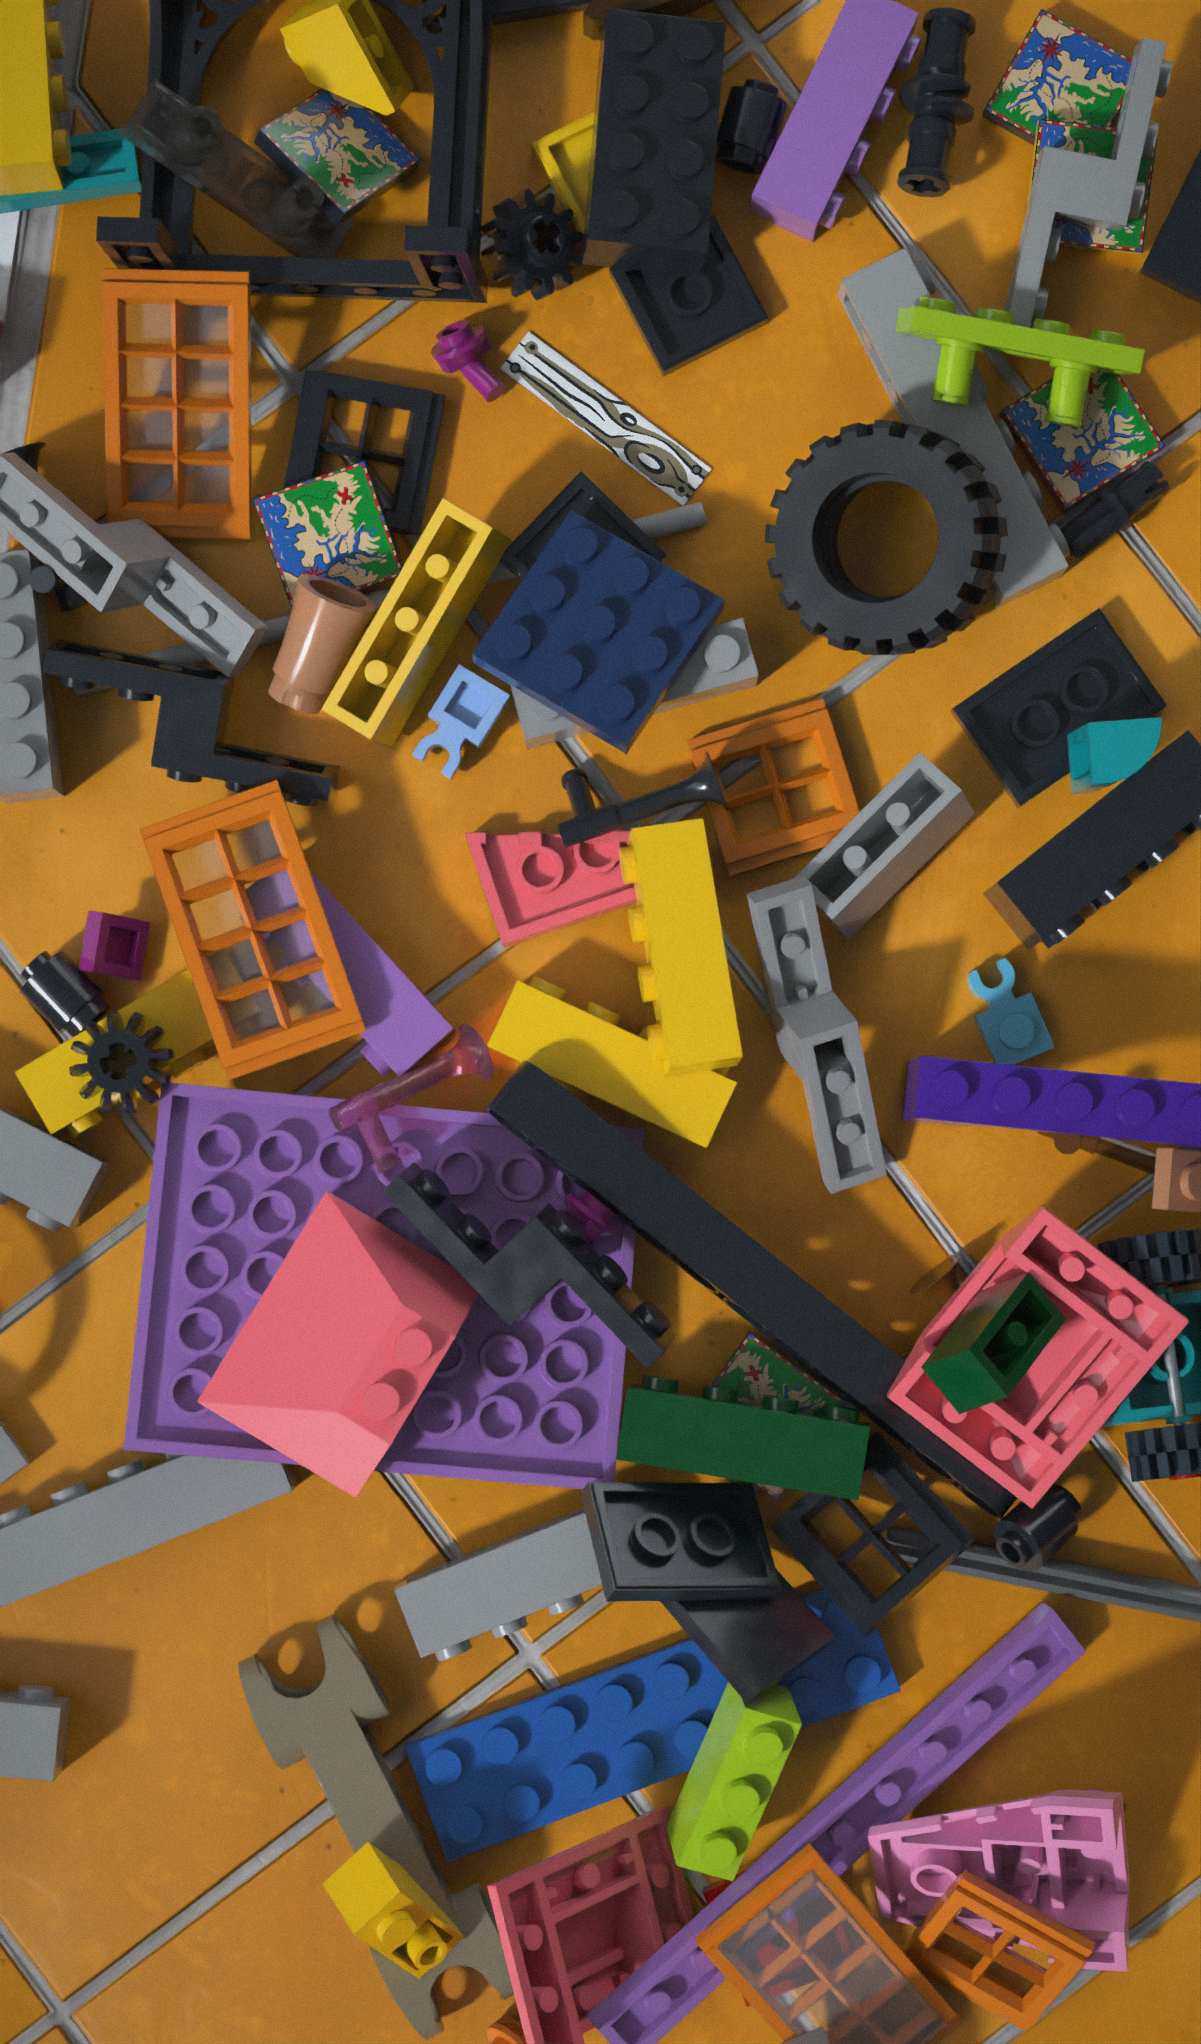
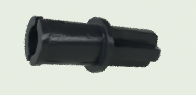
M1146 461L1138 470L1112 490L1107 491L1103 489L1096 494L1097 501L1060 529L1067 541L1070 555L1074 558H1080L1116 530H1128L1131 527L1130 520L1158 498L1169 493L1170 487L1166 480H1163L1161 483L1157 482L1158 479L1164 476L1153 463Z

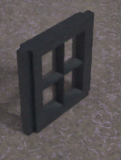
M306 370L284 488L320 476L324 452L356 458L355 463L367 459V461L399 465L392 509H384L392 532L420 536L446 395L328 372ZM334 397L366 403L358 446L326 441ZM378 405L410 411L402 454L370 448Z
M878 1431L868 1439L863 1473L869 1470L897 1502L872 1525L850 1499L807 1492L770 1527L865 1637L880 1628L975 1540ZM833 1500L837 1502L863 1532L840 1555L834 1551L810 1523ZM904 1512L911 1517L935 1544L911 1567L907 1565L881 1535ZM871 1542L901 1575L877 1598L847 1565Z

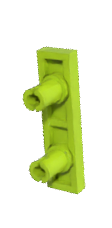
M920 297L918 306L899 308L894 333L935 340V345L941 347L931 401L956 406L968 405L976 353H982L983 350L1050 362L1049 366L1055 368L1045 422L1070 427H1081L1090 374H1097V371L1116 375L1141 374L1145 349L1125 346L1127 335L1091 330L1090 339L1069 335L1070 324L1045 319H1034L1033 328L1013 325L1012 313L977 308L976 317L954 313L955 302L929 297Z

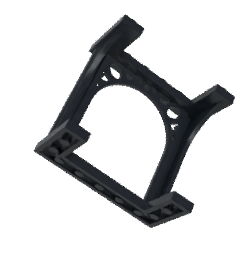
M149 0L150 46L139 218L97 217L96 241L117 268L250 271L251 296L487 303L488 278L480 260L494 0H428L416 7L406 6L401 0H370L397 17L416 38L428 61L433 81L434 114L427 226L405 227L404 251L409 261L192 254L200 105L206 73L213 56L229 32L251 12L273 0H239L237 2H227L224 0ZM200 2H203L210 11L219 15V20L215 25L202 28L207 15L205 11H199ZM447 8L446 18L438 17L442 32L440 34L428 32L424 28V21L435 18ZM200 43L202 46L197 53V44ZM444 50L443 61L440 60L437 53Z

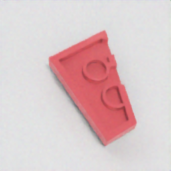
M613 831L565 848L560 834H541V832H519V835L465 833L503 948L636 904L634 883H623L619 861V848L628 847L627 840L630 831Z

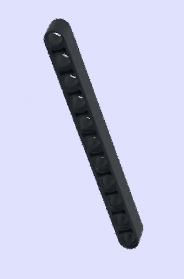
M523 1060L486 1107V1110L492 1117L585 1192H590L615 1213L616 1217L856 1409L860 1410L861 1413L971 1501L998 1519L1003 1518L1017 1497L887 1398V1393L903 1367L905 1360L552 1077L534 1064Z

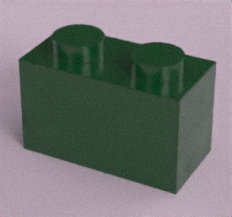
M1029 1272L980 1291L921 1368L955 1410L962 1414L1008 1397L1066 1318Z

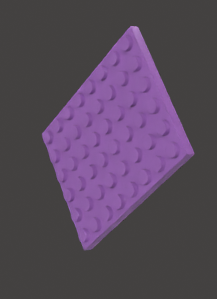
M161 1083L123 1450L301 1465L197 1401L326 1190L452 1266L451 1263L383 1193V1190L412 1163L415 1162L422 1170L429 1169L444 1181L450 1192L448 1198L464 1214L470 1213L476 1216L487 1227L492 1236L490 1242L498 1250L548 1203L557 1212L560 1210L567 1212L566 1196L569 1192L580 1199L585 1191L501 1125L489 1113L191 1084ZM611 1125L643 1150L645 1128ZM613 1215L608 1223L617 1230L615 1234L598 1237L594 1242L587 1238V1243L600 1257L602 1255L609 1256L623 1269L628 1278L626 1285L631 1289L636 1232ZM562 1278L510 1326L478 1294L455 1339L374 1471L583 1489L588 1482H615L626 1346Z

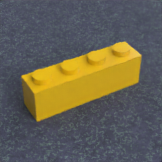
M0 0V196L64 190L62 167L72 165L69 134L67 129H60L59 112H68L69 109L67 86L64 75H57L56 59L65 58V42L61 22L53 21L52 5H61L62 0Z
M442 498L321 710L368 739L392 747L512 539Z
M704 819L631 828L627 840L628 847L619 848V861L623 883H634L637 906L629 907L628 914L632 940L634 943H644L647 965L638 966V979L643 1002L653 1001L657 1024L647 1027L652 1061H663L665 1076L737 1066L743 1054Z
M223 948L208 957L220 991L247 981L233 956L226 949ZM188 969L118 1010L123 1018L125 1029L130 1017L134 1012L145 1015V1026L142 1035L155 1026H160L165 1030L164 1037L153 1046V1049L171 1048L175 1051V1058L170 1061L157 1062V1070L166 1072L172 1070L176 1078L203 1064L207 1060L203 1051L215 1044ZM255 994L225 1004L237 1041L249 1037L259 1029L254 1020L265 1015L266 1012ZM106 1017L98 1022V1024L108 1033ZM86 1030L15 1071L16 1076L51 1135H63L69 1132L71 1138L75 1139L104 1122L99 1108L103 1090L90 1099L82 1098L79 1091L92 1077L90 1075L73 1077L70 1075L69 1070L75 1064L87 1063L88 1055L78 1054L71 1049L74 1041L85 1042L92 1046L95 1040ZM125 1046L118 1048V1058L109 1061L110 1070L121 1072L119 1080L127 1078V1067L136 1064L135 1055L124 1053ZM136 1092L138 1102L143 1100L139 1092Z
M534 976L529 986L517 980L487 1044L489 1049L519 1063H522L523 1060L528 1061L553 1079L704 1149L708 1147L737 1084L736 1081L726 1077L730 1067L665 1076L663 1061H652L646 1027L642 1028L639 1036L617 1027L621 1016L604 1007L588 1002L583 1011L563 1002L567 991L548 981Z

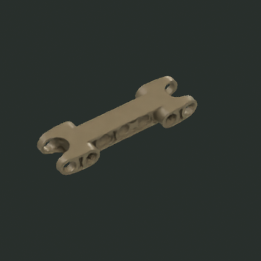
M331 1614L316 1622L326 1668L324 1678L315 1686L306 1689L289 1688L279 1682L257 1654L238 1662L239 1675L254 1723L277 1766L283 1770L307 1758L354 1853L368 1841L395 1860L463 1934L464 1938L447 1953L444 1960L436 1967L430 1969L420 1979L369 1946L374 1961L393 1999L422 2038L428 2040L444 2031L433 1984L437 1977L446 1969L455 1966H467L476 1969L497 1989L504 2000L514 1995L492 1904L479 1883H475L454 1895L452 1894L368 1728V1725L391 1714L386 1695L365 1654L341 1621Z

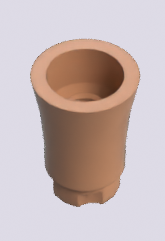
M300 575L297 580L287 629L273 666L275 674L268 691L270 696L279 703L290 706L299 712L318 714L341 676L360 635L376 612V604L359 591L337 581L316 575Z

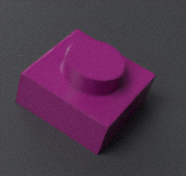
M88 911L79 970L141 981L151 922L105 912Z

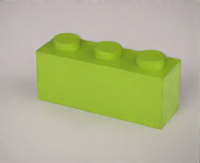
M729 1682L727 1683L666 1825L677 1866L734 1881L802 1726L788 1687L776 1684L754 1701L747 1704Z

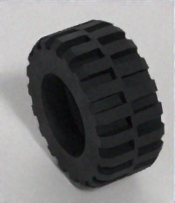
M875 420L874 424L868 425L854 423L841 427L840 435L835 437L823 436L811 444L809 447L812 454L806 460L796 458L785 472L792 479L787 489L775 490L770 507L779 509L776 525L766 524L765 542L775 544L776 558L767 560L771 578L781 579L785 589L778 595L787 610H797L802 616L799 624L812 635H823L828 638L829 645L844 651H858L864 655L911 654L920 649L934 648L947 642V636L953 632L965 630L976 620L973 615L974 611L979 605H988L996 591L990 585L995 572H1003L1007 554H1000L1001 537L1008 536L1007 519L999 517L996 506L1002 499L996 485L987 482L983 476L984 466L974 455L967 454L959 448L960 444L949 437L930 431L927 428L896 421ZM880 482H900L920 492L927 499L934 512L938 529L936 555L926 576L912 590L892 597L873 596L858 589L847 577L838 554V529L846 508L863 489Z

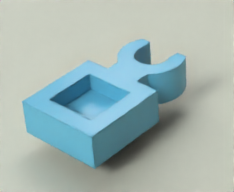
M1003 958L995 962L1001 974V981L996 988L984 986L977 970L967 974V984L970 991L979 999L985 1000L989 1008L988 1011L974 1016V1019L993 1063L1014 1065L1050 1050L1055 1046L1032 993L1030 992L1015 999L1011 990L1015 982V972L1010 962Z

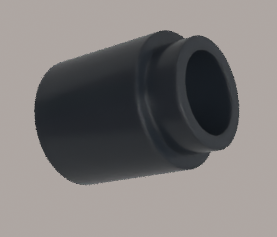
M746 79L744 86H733L730 88L717 132L716 147L719 149L716 161L718 163L747 174L761 173L764 162H768L774 150L787 108L786 102L777 97L779 93L777 87L764 81Z
M47 951L42 952L20 974L26 981L20 993L59 1033L67 1031L74 1037L86 1030L85 1024L89 1021L97 1023L110 1008L101 998L104 991L84 971L79 970V966L64 951H60L53 957Z
M1054 1483L1033 1508L1020 1501L994 1527L996 1547L1001 1557L1008 1564L1016 1568H1023L1029 1571L1038 1570L1077 1533L1078 1523L1083 1516L1079 1502L1070 1491Z

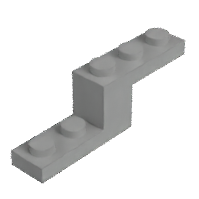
M1142 38L1134 47L1110 159L1044 146L1039 151L1004 310L1013 314V325L1030 328L1031 323H1034V319H1043L1049 289L1039 287L1044 263L1053 265L1056 260L1062 229L1052 227L1054 218L1120 231L1126 227L1128 218H1138L1145 193V183L1136 181L1141 157L1151 158L1159 128V122L1150 121L1154 98H1164L1172 71V61L1163 60L1167 42Z
M14 452L0 454V526L46 566L51 568L101 613L144 605L225 676L229 678L242 674L268 629L267 625L141 518L98 525Z
M804 876L747 893L778 1048L803 1082L823 1183L829 1192L833 1194L887 1176L858 1023L832 991L812 885Z

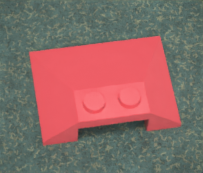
M326 1190L197 1402L356 1498L392 1444L455 1339L479 1293L455 1268Z
M1042 1205L998 1239L928 1324L889 1389L887 1398L1022 1502L1033 1508L1188 1324L1189 1320ZM1029 1272L1066 1320L1008 1397L959 1414L923 1371L921 1366L980 1291Z
M658 1807L487 1886L526 2044H585L582 2034L595 2028L587 2014L694 1918L682 1867L676 1865L666 1830L669 1820L667 1807Z

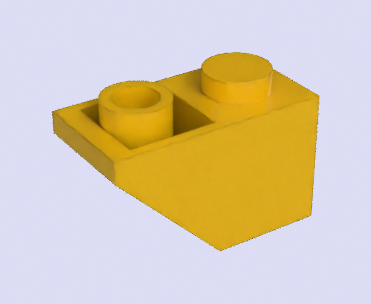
M368 1841L322 1883L352 1933L418 1979L424 1976L430 1969L439 1965L447 1953L464 1938L459 1928L407 1871Z

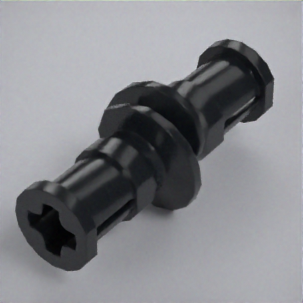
M936 8L926 12L922 26L927 33L924 55L919 61L918 76L907 80L900 89L899 100L903 108L914 117L909 124L907 136L909 149L906 167L900 170L897 184L903 191L920 197H940L950 190L952 181L947 174L950 150L955 144V126L969 123L974 115V108L962 100L968 97L971 87L965 81L967 68L965 55L968 38L976 30V20L969 13L954 8Z

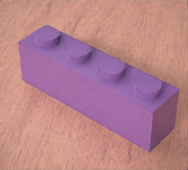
M893 0L845 1L751 195L750 213L813 242L821 225L829 229L832 228L846 197L837 192L846 172L857 176L871 146V143L864 140L863 137L872 120L880 124L884 121L897 90L888 87L897 67L908 71L920 46L922 37L914 34L919 12Z
M287 870L259 879L246 890L256 921L299 907ZM311 872L367 1032L361 1035L368 1044L360 1051L383 1077L393 1070L403 1079L447 1040L455 1030ZM305 920L262 934L264 943L273 937L288 954L280 961L284 968L317 956ZM323 970L295 979L303 988L313 981L328 999L320 1005L322 1010L335 1006Z

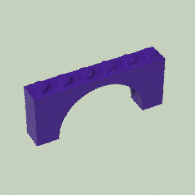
M919 1056L907 1061L901 1120L953 1126L992 1127L1086 1135L1176 1145L1201 1150V1084Z

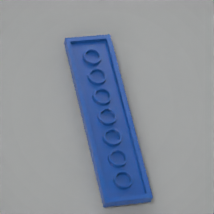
M822 1587L800 1595L835 1635V1638L827 1648L777 1683L789 1688L802 1722L801 1728L901 1691L878 1629L865 1637ZM687 1637L406 1743L405 1749L447 1862L690 1771L728 1681L692 1638Z

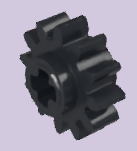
M526 189L513 196L512 199L507 198L494 205L492 209L496 218L482 225V232L487 237L493 238L494 244L481 252V256L490 260L494 258L498 260L500 266L495 269L492 279L500 281L508 276L513 279L511 293L514 297H518L531 290L536 301L553 294L554 290L559 291L571 285L573 278L569 271L583 265L582 256L572 251V245L582 241L584 233L580 231L570 232L566 223L571 221L574 212L572 209H566L558 214L553 211L555 197L552 193H548L535 200L533 192L530 189Z

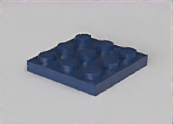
M571 510L472 653L473 663L627 754L724 610V599Z

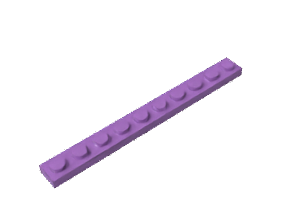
M1042 1602L591 2010L587 2016L610 2044L657 2043L727 1979L697 1945L694 1939L697 1935L809 1843L840 1876L870 1849L868 1841L869 1827L901 1821L1077 1661L1086 1651L1057 1613ZM816 1884L812 1885L780 1912L781 1916L787 1922H790L822 1890ZM769 1921L738 1946L734 1952L743 1962H746L779 1931Z

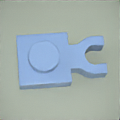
M458 664L428 713L429 719L438 723L439 727L434 733L427 735L419 742L412 753L413 757L424 763L430 750L436 747L445 748L449 752L450 757L441 773L448 779L453 780L461 765V750L465 742L467 741L480 749L509 702L510 695Z

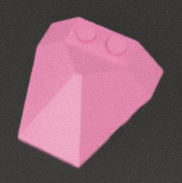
M1059 1789L1044 1794L869 1827L868 1841L880 1917L918 1926L960 1872L963 1873L964 1870H967L1095 1942L1093 1953L1087 1958V1962L1082 1969L1128 1972L1130 1873L1122 1793ZM965 1907L956 1917L959 1921L984 1935L993 1937L995 1941L1005 1931L1003 1928ZM1017 1936L1007 1946V1948L1012 1950L1013 1943L1040 1950ZM1049 1955L1048 1963L1052 1964L1056 1958Z

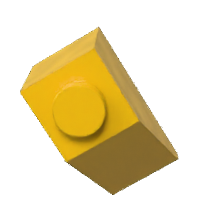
M312 0L301 5L280 28L290 58L301 67L308 82L383 115L396 112L415 88L369 0Z

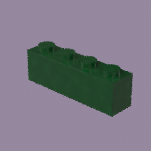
M643 1375L642 1385L631 1383L627 1387L616 1460L859 1500L870 1432L869 1422L858 1421L860 1410L835 1405H824L822 1415L798 1411L799 1400L775 1395H763L762 1405L738 1401L739 1390L714 1385H703L702 1395L678 1391L679 1380L654 1375Z

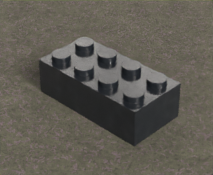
M607 8L600 39L582 264L668 274L700 275L708 254L726 22Z
M1187 730L1151 758L1136 773L1126 778L983 893L1027 949L1040 942H1043L1048 949L1054 944L1060 943L1085 923L1078 912L1088 904L1094 911L1102 906H1106L1133 884L1126 876L1129 871L1136 867L1140 874H1142L1149 868H1153L1180 846L1174 839V835L1182 830L1188 837L1201 829V745L1190 731Z

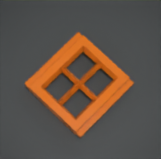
M823 698L687 740L695 771L705 761L706 751H708L728 811L720 804L711 801L705 803L729 877L825 848L860 812ZM813 736L822 767L780 780L770 749ZM759 753L769 784L726 797L717 765ZM827 779L836 810L793 823L784 791ZM772 795L782 826L739 839L730 808Z
M964 1870L963 1873L960 1872L917 1926L902 1949L926 1976L1025 2031L1027 2028L1030 2029L1086 1964L1087 1958L1093 1953L1095 1942L973 1873ZM965 1907L1003 1928L1005 1931L995 1941L959 1921L956 1917ZM943 1933H946L984 1956L975 1966L937 1945L936 1942ZM1017 1936L1056 1958V1960L1048 1969H1045L1007 1948V1946ZM994 1962H997L1033 1982L1034 1986L1027 1994H1024L986 1971Z

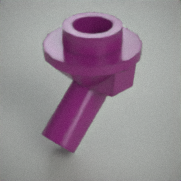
M461 320L442 329L436 336L438 342L432 348L431 354L443 372L452 374L460 370L463 376L487 402H493L499 398L505 389V385L479 358L491 348L484 326H470L467 320Z
M586 1191L580 1199L570 1192L566 1196L567 1212L584 1229L586 1234L584 1240L586 1242L587 1238L594 1242L598 1237L615 1234L617 1230L608 1223L615 1213L590 1192Z

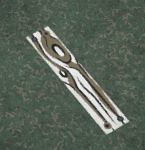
M529 331L500 368L682 506L686 504L712 470Z

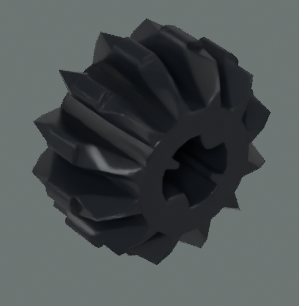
M110 1011L107 1013L108 1033L95 1021H89L85 1024L87 1033L95 1040L92 1046L81 1041L73 1042L71 1049L78 1054L88 1055L87 1063L71 1066L69 1068L70 1075L73 1077L90 1075L92 1077L82 1086L79 1094L84 1099H90L103 1090L99 1107L101 1111L112 1112L120 1096L125 1113L135 1114L138 1111L136 1092H139L148 1103L156 1104L160 1097L158 1092L150 1085V1082L154 1079L160 1083H172L173 1075L166 1071L157 1070V1062L174 1059L175 1051L171 1048L153 1049V1046L164 1037L165 1030L160 1026H155L142 1035L145 1026V1015L134 1012L125 1029L121 1014L118 1011ZM125 1046L124 1053L135 1055L136 1064L127 1067V1078L119 1080L121 1072L110 1070L109 1061L118 1058V1048Z

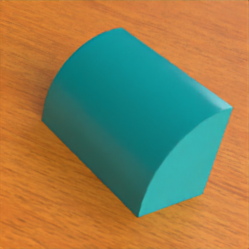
M1162 717L1090 722L1067 735L1071 793L1084 794L1101 790L1131 776L1141 769L1151 758L1157 747L1161 734Z

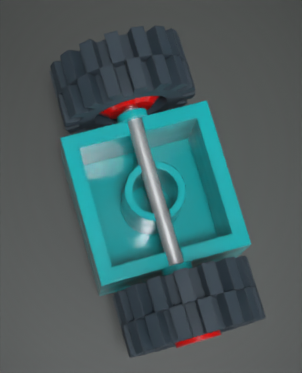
M1201 1229L1155 1232L1099 1243L1097 1245L1100 1251L1189 1320L1188 1324L1104 1422L1102 1428L1165 1420L1166 1425L1174 1424V1426L1125 1433L1132 1482L1169 1478L1170 1481L1201 1477V1423L1186 1424V1422H1192L1191 1417L1201 1416V1290L1173 1293L1172 1287L1201 1283Z

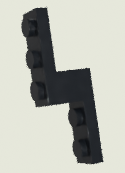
M58 639L46 648L43 673L60 676L59 683L64 686L76 689H94L96 683L118 687L119 696L137 701H153L154 695L161 696L151 766L167 769L166 776L171 779L190 783L201 782L202 777L225 781L226 789L237 793L278 780L282 793H284L285 801L302 806H317L319 800L328 802L337 788L340 766L224 743L234 676L228 678L218 670Z
M414 1162L383 1190V1193L509 1326L562 1278L646 1368L650 1367L665 1353L675 1338V1335L669 1330L671 1325L664 1312L649 1300L643 1302L626 1285L628 1278L623 1269L609 1256L602 1255L600 1257L584 1240L586 1237L584 1229L568 1212L564 1210L557 1212L548 1203L498 1250L490 1242L492 1236L487 1227L476 1216L470 1213L464 1214L448 1198L450 1195L448 1187L433 1171L429 1169L422 1170Z

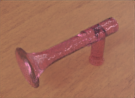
M462 1024L458 1029L457 1043L447 1053L387 1083H380L330 1107V1119L339 1132H344L358 1125L377 1166L375 1168L377 1173L385 1172L403 1163L401 1157L397 1156L379 1114L393 1108L395 1104L457 1075L472 1073L476 1074L483 1081H490L493 1078L494 1067L488 1047L475 1028L469 1024Z

